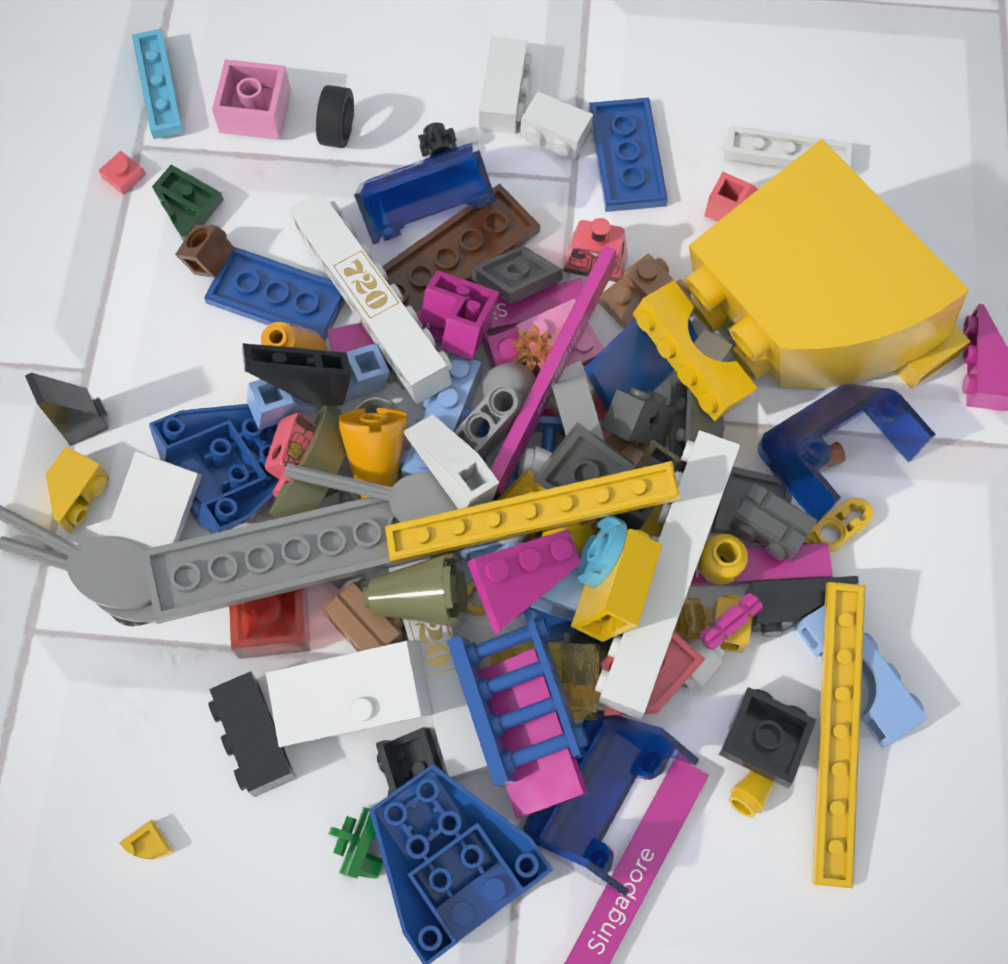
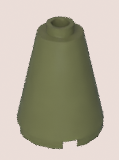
M457 552L446 553L370 579L369 585L365 586L363 590L365 607L370 608L371 612L378 616L452 627L464 625L465 620L459 619L460 612H467L466 578L464 571L457 572L455 562H462Z

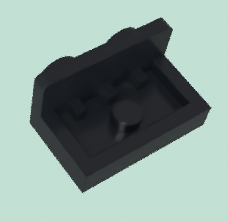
M422 727L392 741L382 740L376 743L378 750L377 763L380 770L385 774L389 787L388 796L432 764L443 771L430 728Z

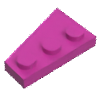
M569 529L474 558L467 564L493 632L496 634L582 562Z

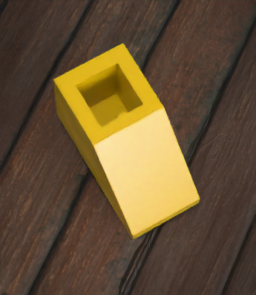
M67 446L64 447L45 474L55 521L64 530L71 533L75 526L83 522L87 515L88 507L95 497L103 493L107 486V480L110 477L99 463Z

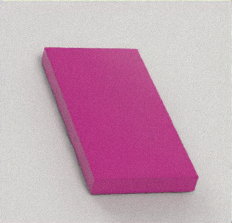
M536 648L480 670L482 678L487 677L489 680L539 661ZM543 675L495 693L494 698L490 699L494 714L499 713L501 716L549 698L552 694L546 677ZM555 711L507 729L506 734L502 735L506 750L510 749L514 752L565 732L559 714ZM570 748L519 766L518 771L514 772L517 782L506 785L516 819L588 793L577 759L573 757Z

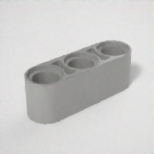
M586 375L551 384L565 435L567 436L574 425L579 422L604 440Z
M497 386L490 391L454 433L484 459L512 428L526 398L522 393L509 386ZM511 394L514 400L513 406L510 410L503 412L501 402L505 396ZM487 420L490 430L485 437L481 438L478 434V427L480 423Z

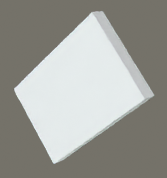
M135 451L105 537L125 539L141 546L143 549L179 542L202 474Z

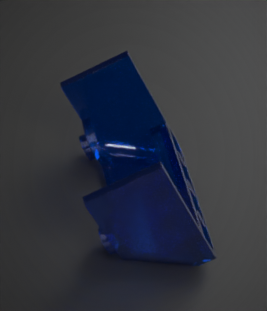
M478 141L461 145L367 179L359 184L354 194L373 245L379 243L381 237H383L384 241L402 235L401 229L411 222L462 204L472 205L473 209H478L497 201Z
M858 384L840 385L765 432L758 442L757 451L760 458L804 511L817 519L815 524L821 522L841 499V496L819 472L829 463L832 456L831 449L823 438L865 412L909 463L936 435L897 391L889 388Z
M597 710L590 713L582 722L589 741V745L584 746L587 756L576 758L588 793L529 815L524 824L523 832L529 835L537 847L587 879L626 897L629 889L608 874L613 864L614 853L611 847L602 842L604 836L637 777L644 780L656 778L663 773L670 758L695 766L699 758L661 727L620 715L604 716L603 710Z

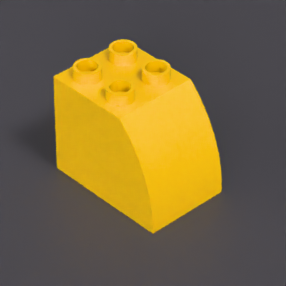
M820 139L688 245L693 272L684 279L687 287L695 297L691 300V303L695 306L692 311L712 333L723 325L727 327L737 344L731 350V353L746 374L754 381H757L768 373L780 388L819 389L844 386L875 378L908 364L950 337L969 292V289L823 139Z

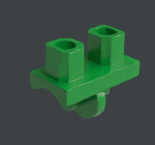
M363 807L353 834L357 819L346 816L342 829L331 827L328 835L338 839L333 850L334 854L343 857L347 845L350 843L339 871L342 875L358 879V876L377 879L383 865L382 858L367 853L372 839L377 840L369 812L370 808Z

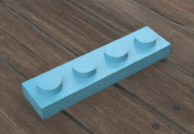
M162 29L132 34L149 127L153 139L184 133Z

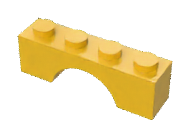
M673 280L644 297L633 312V316L636 318L638 326L655 343L660 355L666 358L675 369L680 381L697 398L702 410L708 413L715 422L743 404L758 388L737 361L721 362L711 359L694 345L688 331V320L695 306Z

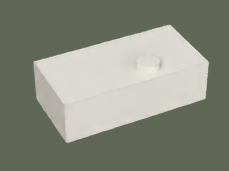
M403 641L266 673L279 747L434 715L419 641Z

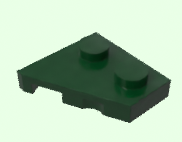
M172 164L152 186L155 195L183 242L194 225H203L224 200L221 192Z

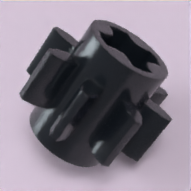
M431 123L424 128L423 134L418 135L422 156L430 155L431 160L434 162L448 160L452 156L453 150H457L455 142L457 138L453 127L446 130L443 123Z

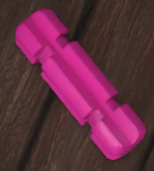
M751 593L746 594L738 601V607L734 604L713 622L714 626L712 628L710 626L705 628L699 634V638L704 646L710 650H715L724 642L722 638L726 637L728 639L749 621L750 615L754 617L762 611L763 605L759 598Z

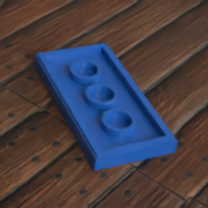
M649 97L590 102L589 113L593 114L592 134L605 212L666 207L668 198Z
M235 247L216 278L212 281L204 297L206 304L265 325L274 322H284L310 328L316 331L325 342L328 337L327 330L332 329L345 303L344 298L331 280Z
M636 318L583 368L607 411L616 389L630 392L631 388L635 387L646 392L654 391L675 370L668 360L660 355L657 346L649 335L638 326ZM689 319L688 331L694 343L698 335Z

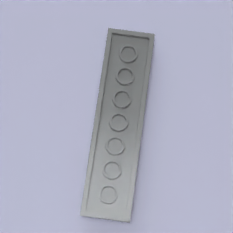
M367 497L141 550L155 621L157 624L446 552L392 563L389 557L385 526L400 522L393 515L388 501Z

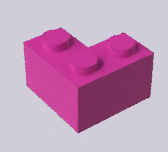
M437 270L426 287L420 320L431 323L436 327L445 328L441 350L458 357L473 360L492 324L500 292Z

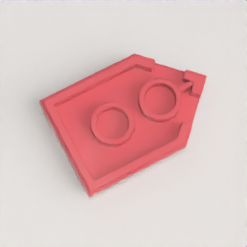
M674 631L644 714H657L705 660L701 654ZM607 655L601 662V671L604 669L610 672L614 661L613 657ZM603 706L604 716L627 715Z

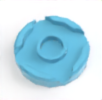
M607 516L597 524V527L601 530L597 536L591 534L588 537L579 557L582 563L577 567V573L580 574L577 578L580 583L588 587L596 588L603 583L613 570L623 550L627 536V525L625 521L615 516Z

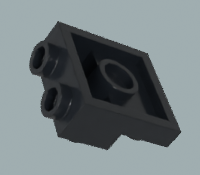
M747 687L739 700L729 724V730L719 755L789 788L793 784L817 719L808 716L803 709L797 706H787L773 699L766 691Z

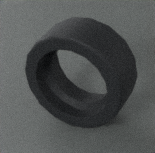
M326 85L321 91L316 112L317 141L323 146L344 148L350 139L353 125V92L350 88Z

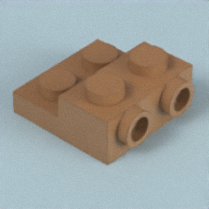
M648 253L626 269L623 278L605 290L598 303L625 329L635 319L633 312L642 299L674 279L668 274L669 267L666 262L659 257L654 259ZM681 279L675 281L691 301V291L686 283Z

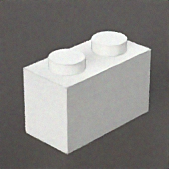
M537 91L521 118L520 137L530 144L540 145L552 150L559 156H566L576 160L591 134L593 114Z

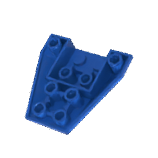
M248 404L180 410L149 423L160 460L202 474L190 512L196 522L214 533L235 528L250 521L275 497L272 492L279 479L266 471L265 463L278 424L259 430Z
M433 764L369 809L402 933L422 964H431L478 926L554 870L529 835Z

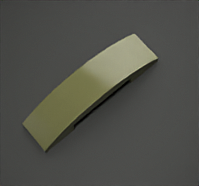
M335 406L321 407L314 422L317 429L298 466L337 475L346 450L338 427L339 416L343 412ZM291 479L290 482L283 484L269 514L277 519L316 510L329 487Z

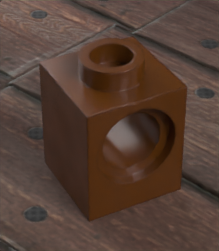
M195 224L175 255L194 275L216 278L235 247L226 238L227 234L216 225Z

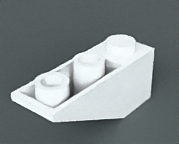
M432 414L404 430V435L458 509L484 504L493 499L500 482L480 455L435 415Z

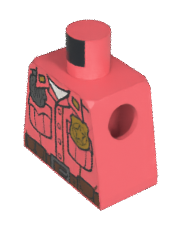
M596 218L593 221L579 220L569 242L563 272L588 277L602 248L607 246L616 250V267L609 281L618 282L623 278L628 257L625 229L610 225L609 221L604 218Z
M299 413L281 418L265 463L266 471L279 479L272 492L276 498L283 484L291 481V478L284 477L287 463L299 465L317 429L316 425Z

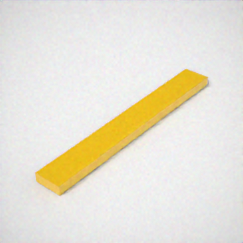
M672 461L387 525L385 530L390 561L392 563L403 562L681 500Z
M826 583L812 884L853 889L865 585Z

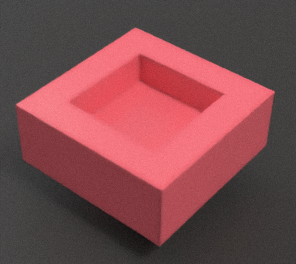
M119 151L98 170L101 177L122 194H125L146 175L143 168L122 151Z

